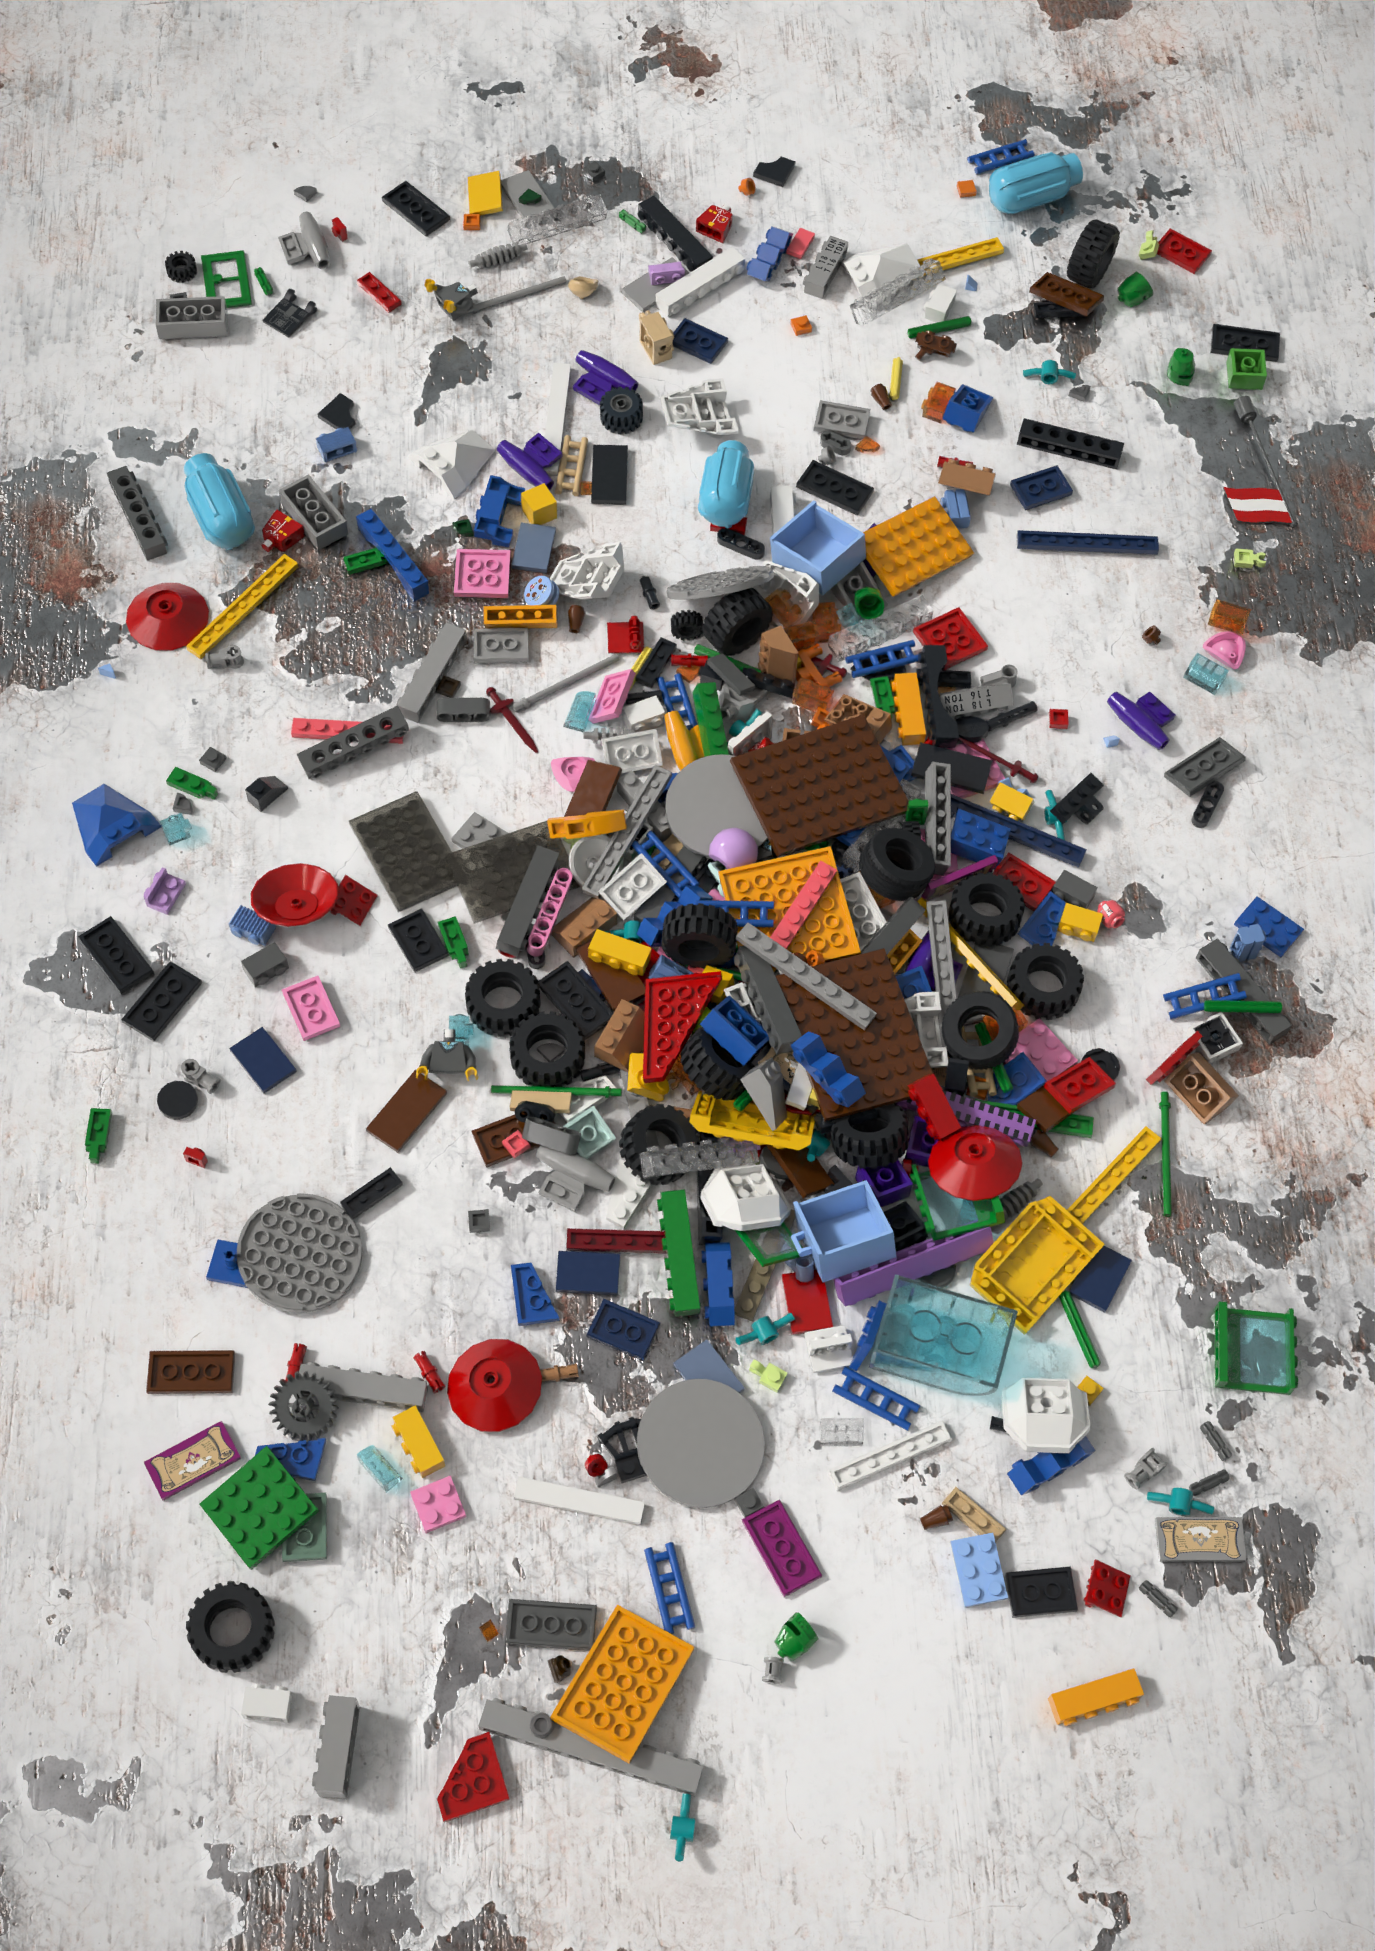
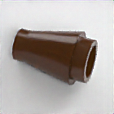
M880 383L871 388V396L883 410L889 409L892 404L886 386Z
M572 605L568 610L569 632L577 634L580 632L586 614L582 606Z
M1040 1129L1030 1139L1031 1146L1050 1157L1059 1150L1049 1136Z
M940 1504L921 1517L920 1521L924 1530L949 1525L953 1518L947 1504L944 1506Z

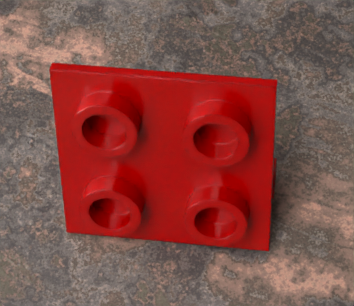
M631 616L629 622H607L608 653H641L643 651V622H640L637 616Z
M345 874L338 886L339 897L330 913L333 915L340 913L361 926L378 895Z
M1095 1559L1094 1565L1091 1566V1576L1088 1579L1089 1585L1086 1586L1088 1591L1083 1600L1085 1606L1090 1608L1096 1606L1118 1617H1122L1131 1575Z

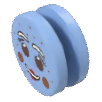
M537 576L526 586L524 592L525 601L528 605H555L559 598V587L548 577Z

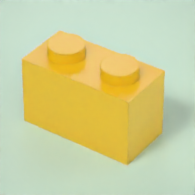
M1000 782L989 802L993 810L999 813L1004 811L1009 814V818L1019 821V819L1024 821L1034 804V799Z
M1066 903L1057 931L1068 936L1079 937L1084 941L1094 942L1103 914Z

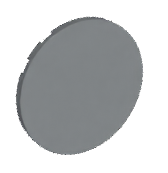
M749 566V568L727 569V573L725 571H715L701 574L670 585L666 591L667 597L674 600H688L729 594L768 582L774 578V572L768 566Z
M711 755L688 764L673 779L666 796V817L673 835L688 850L695 854L698 853L706 856L709 859H712L709 857L710 844L714 837L724 829L739 828L746 830L754 837L757 847H760L768 840L730 763V759L735 757L733 755Z
M298 1193L297 1195L281 1196L269 1201L259 1210L257 1209L247 1220L237 1244L239 1272L250 1292L266 1305L291 1313L316 1311L339 1300L355 1282L362 1262V1242L355 1222L338 1204L313 1194Z
M685 1380L664 1389L648 1405L638 1428V1457L648 1480L659 1492H662L672 1501L689 1507H716L741 1495L756 1478L764 1457L765 1442L763 1428L754 1408L735 1389L713 1380Z

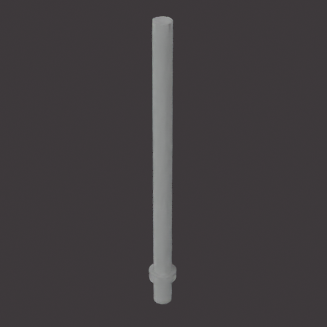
M562 276L478 304L473 303L474 306L467 314H475L479 310L566 283V278Z
M614 654L528 698L524 697L520 702L512 705V708L515 712L524 707L527 709L530 704L618 661L619 656Z

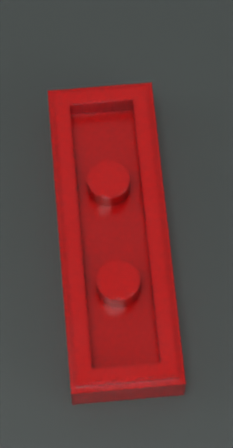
M371 272L357 279V284L388 313L402 305L401 300Z

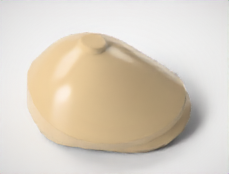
M579 276L571 279L568 287L575 296L584 299L597 289L599 281Z

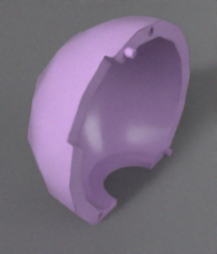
M728 828L722 830L714 837L709 847V857L714 861L721 862L726 869L753 864L757 861L758 847L756 841L749 832L743 829Z

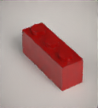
M934 1073L928 1074L907 1085L909 1088L908 1094L916 1102L918 1114L922 1119H925L928 1125L926 1129L932 1138L942 1139L961 1128Z

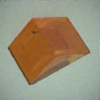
M581 481V495H591L592 481Z
M491 1619L479 1627L487 1642L499 1634Z

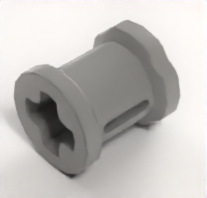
M764 1657L766 1665L765 1676L762 1677V1681L772 1684L782 1683L780 1672L784 1659Z

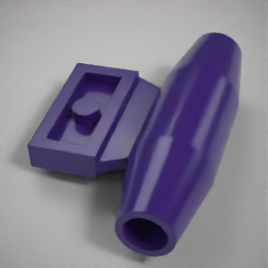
M584 350L579 351L577 354L576 363L588 372L582 375L573 385V390L600 405L601 397L605 395V392H610L612 387L616 389L618 387L623 389L628 387L629 390H637L639 383L622 368L601 356Z
M538 432L526 442L524 450L507 440H503L498 444V453L528 483L535 487L545 483L549 490L552 489L554 481L544 468L551 467L563 457V454Z
M1114 692L1108 698L1107 703L1118 718L1142 740L1158 750H1162L1169 743L1170 739L1160 726L1163 727L1174 720L1176 714L1151 692L1140 697L1136 703L1118 692Z
M928 930L921 939L920 945L915 949L905 972L922 966L932 992H935ZM952 959L956 983L964 964Z

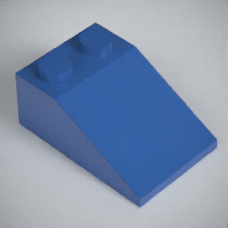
M962 384L949 400L942 419L950 425L962 427L964 431L974 432L991 404L993 397Z

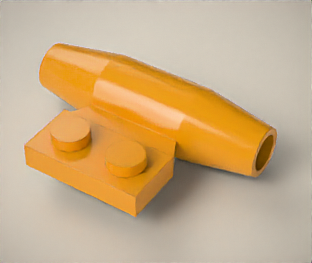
M671 711L664 715L666 731L676 764L681 771L693 761L703 758L704 753L699 726L695 725L691 730H688L678 711Z

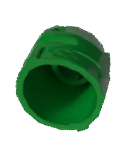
M1137 271L1127 277L1117 288L1119 301L1128 307L1140 305L1143 303V299L1147 300L1153 296V289L1149 282Z
M1177 348L1170 358L1167 376L1177 385L1189 386L1195 371L1194 355L1188 349Z
M863 587L855 592V607L862 618L868 620L875 619L884 613V601L879 589Z
M795 1612L781 1627L774 1643L779 1649L777 1654L782 1659L787 1657L789 1660L794 1661L806 1653L819 1638L806 1619L799 1612Z

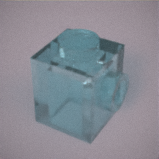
M852 603L836 611L843 627L848 632H852L865 624Z
M182 813L171 815L160 821L169 846L191 837L189 830L192 827L188 818L184 820Z
M463 1014L449 1016V1029H456L455 1041H464V1044L469 1046L470 1035H473L474 1025L470 1023L469 1016Z

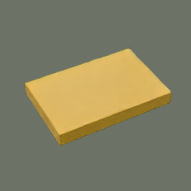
M500 171L468 177L470 214H480L481 216L503 211Z

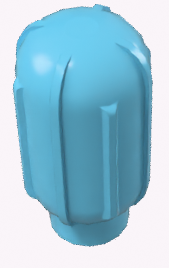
M1050 152L1000 167L989 178L990 201L999 211L1014 214L1058 200L1068 193L1070 187L1082 182L1083 169L1081 162L1074 153L1060 156Z
M728 440L721 443L717 451L712 456L707 457L699 491L698 511L707 521L719 527L731 528L732 525L738 523L748 513L753 486L754 463L749 459L747 447L741 442Z
M201 453L191 457L184 465V473L187 477L184 486L187 500L206 540L226 550H232L244 544L254 534L255 526L251 510L232 471L218 465L216 459L211 454Z

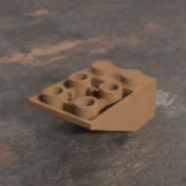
M845 694L842 695L824 719L826 723L833 725L864 714L879 744L892 729L890 713Z

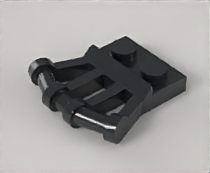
M630 1417L628 1421L622 1423L620 1421L615 1422L606 1432L597 1435L600 1443L613 1457L621 1483L647 1476L640 1464L637 1448L629 1450L623 1431L631 1429L637 1445V1427H639L641 1419ZM615 1434L618 1435L623 1450L622 1453H618L608 1442Z

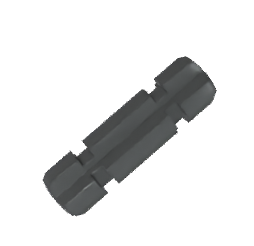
M1210 1421L1203 1423L1200 1426L1201 1431L1204 1435H1207L1206 1438L1215 1452L1218 1451L1219 1454L1217 1455L1221 1461H1226L1232 1456L1231 1451L1225 1448L1226 1444L1218 1432L1213 1430L1214 1426Z
M1223 1469L1216 1474L1214 1473L1201 1479L1199 1483H1192L1189 1486V1490L1193 1492V1496H1197L1203 1491L1205 1492L1218 1486L1220 1483L1227 1482L1230 1476Z
M1145 1580L1139 1586V1590L1144 1595L1147 1594V1598L1160 1610L1163 1609L1164 1613L1171 1618L1178 1608L1173 1603L1170 1604L1168 1602L1169 1599L1157 1588L1154 1589L1148 1580Z

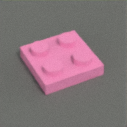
M451 1475L410 1492L425 1533L466 1517Z

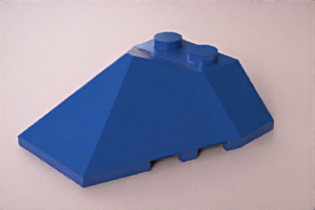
M102 784L72 802L85 852L96 867L113 857L110 849L139 831L146 837L161 828V825L151 812L106 784Z

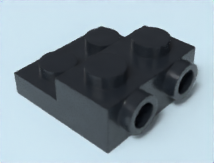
M907 1201L883 1212L894 1233L896 1252L923 1242L928 1238L924 1222Z

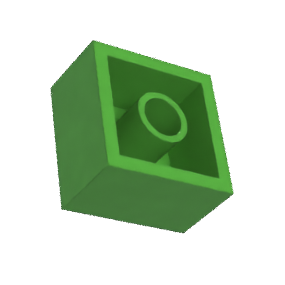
M1231 348L1226 361L1228 388L1262 390L1267 377L1265 350Z

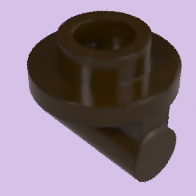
M559 1655L547 1661L554 1683L560 1682L570 1675L571 1663L564 1656Z

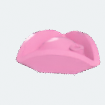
M1226 631L1209 638L1203 644V648L1225 666L1238 669L1244 658L1246 644L1244 638L1239 634Z
M563 757L553 759L551 761L553 774L564 789L575 792L587 761H595L594 758Z

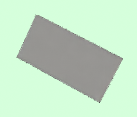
M529 170L501 180L502 189L528 228L558 218L557 211ZM528 188L542 196V200L538 203H519V197Z
M671 257L662 264L673 263L677 261L673 257ZM685 269L686 276L687 274H689V272ZM649 272L622 288L621 293L639 310L645 312L655 305L656 293L673 283L651 285Z

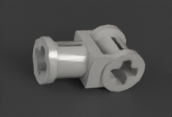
M236 645L219 649L220 653H205L208 669L220 665L223 666V669H237L244 664L241 650Z
M187 1059L181 1065L186 1082L193 1083L198 1087L201 1085L207 1089L209 1094L214 1093L219 1087L221 1079L218 1077L214 1078L208 1074L206 1069L200 1066L196 1060Z
M1151 1448L1140 1458L1135 1465L1136 1468L1130 1473L1127 1472L1124 1477L1128 1484L1137 1490L1144 1480L1148 1479L1149 1481L1153 1476L1161 1472L1168 1463L1155 1453L1154 1448Z

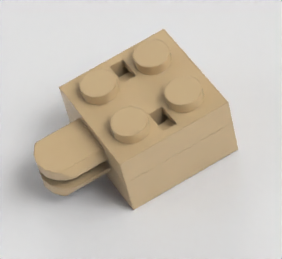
M649 310L645 311V314L643 312L639 313V341L653 365L672 359L674 334L667 327L665 318H662L659 312L651 314Z

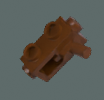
M932 331L918 332L915 342L918 343L917 348L920 351L916 354L915 358L920 361L925 354L932 355V353L950 358L951 353H955L957 343H954L949 336L942 335V337H939Z

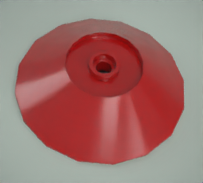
M160 583L146 588L135 596L127 609L126 625L130 635L142 646L153 650L173 651L187 646L206 628L209 609L204 597L194 588L181 583Z
M303 863L283 865L268 871L256 881L250 893L251 906L260 918L271 924L286 927L306 925L321 919L333 909L339 897L338 883L331 873L315 865Z
M980 1125L961 1127L957 1131L939 1139L932 1147L928 1160L931 1177L940 1189L956 1198L971 1201L992 1199L1008 1191L1019 1179L1023 1165L1020 1149L1009 1136L995 1128Z
M488 1339L472 1345L458 1357L449 1374L447 1395L452 1411L464 1424L479 1431L500 1432L517 1426L532 1413L541 1396L542 1374L535 1357L524 1346L509 1339ZM490 1378H495L493 1383H488Z

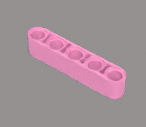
M560 868L555 873L533 926L527 945V951L531 956L537 957L542 955L571 886L572 872L567 868ZM560 878H564V879H566L567 881H566V882H562V881H560L559 879H560ZM558 894L560 898H555L552 895ZM547 910H551V911H553L554 913H553V914H548V913H546V911H547ZM539 927H546L547 930H541ZM533 943H538V944H540L541 946L535 947V946H533L532 944H533Z

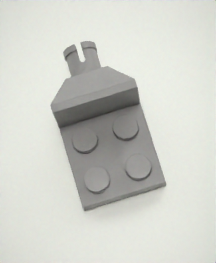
M725 683L719 695L722 719L724 718L723 722L732 719L734 721L742 720L746 723L751 717L754 706L766 697L770 691L755 687L754 691L739 696Z

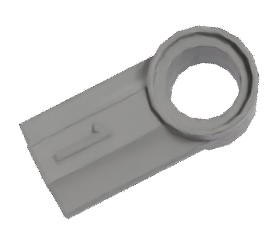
M1008 664L1003 666L1000 671L981 676V686L1008 682L1011 683L1012 688L1016 684L1017 668Z

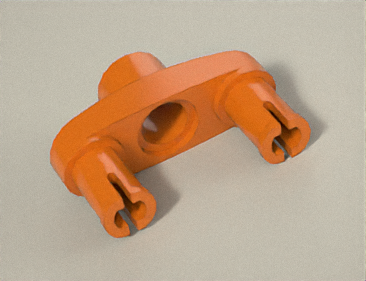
M817 643L806 650L801 649L798 651V657L802 662L801 668L796 670V680L800 685L809 682L819 693H823L829 690V687L842 682V677L838 671L825 678L822 677L811 661L812 658L823 654L822 648Z

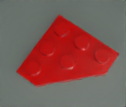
M490 1732L467 1739L458 1760L452 1768L437 1798L444 1823L510 1800Z

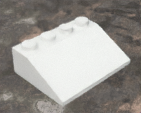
M858 872L842 878L840 881L861 951L883 927L886 920L861 873Z

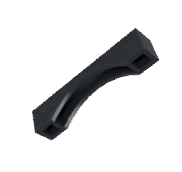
M924 645L922 651L918 654V662L921 663L920 677L924 681L922 691L926 695L925 709H928L929 739L932 740L933 746L955 748L959 739L957 722L943 707L939 698L937 684L938 677L943 672L947 663L945 645Z
M698 1131L696 1133V1136L700 1137V1143L697 1146L700 1147V1154L697 1156L698 1245H705V1243H720L723 1237L722 1227L713 1225L700 1198L701 1191L714 1169H718L720 1138L710 1133Z

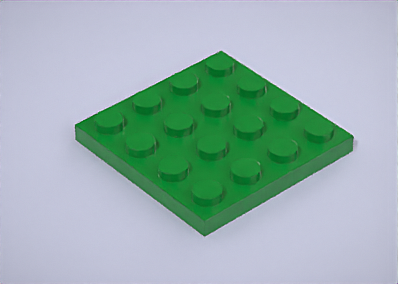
M268 1446L264 1447L199 1504L251 1570L319 1512V1509Z

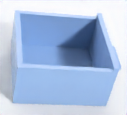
M812 501L770 537L772 562L810 575L819 584V593L821 595L828 592L866 558L865 534L818 506L816 501Z
M867 1180L800 1203L797 1201L793 1202L798 1233L793 1234L791 1239L800 1257L812 1256L815 1268L822 1282L896 1258L893 1230ZM803 1240L805 1248H801L798 1241Z

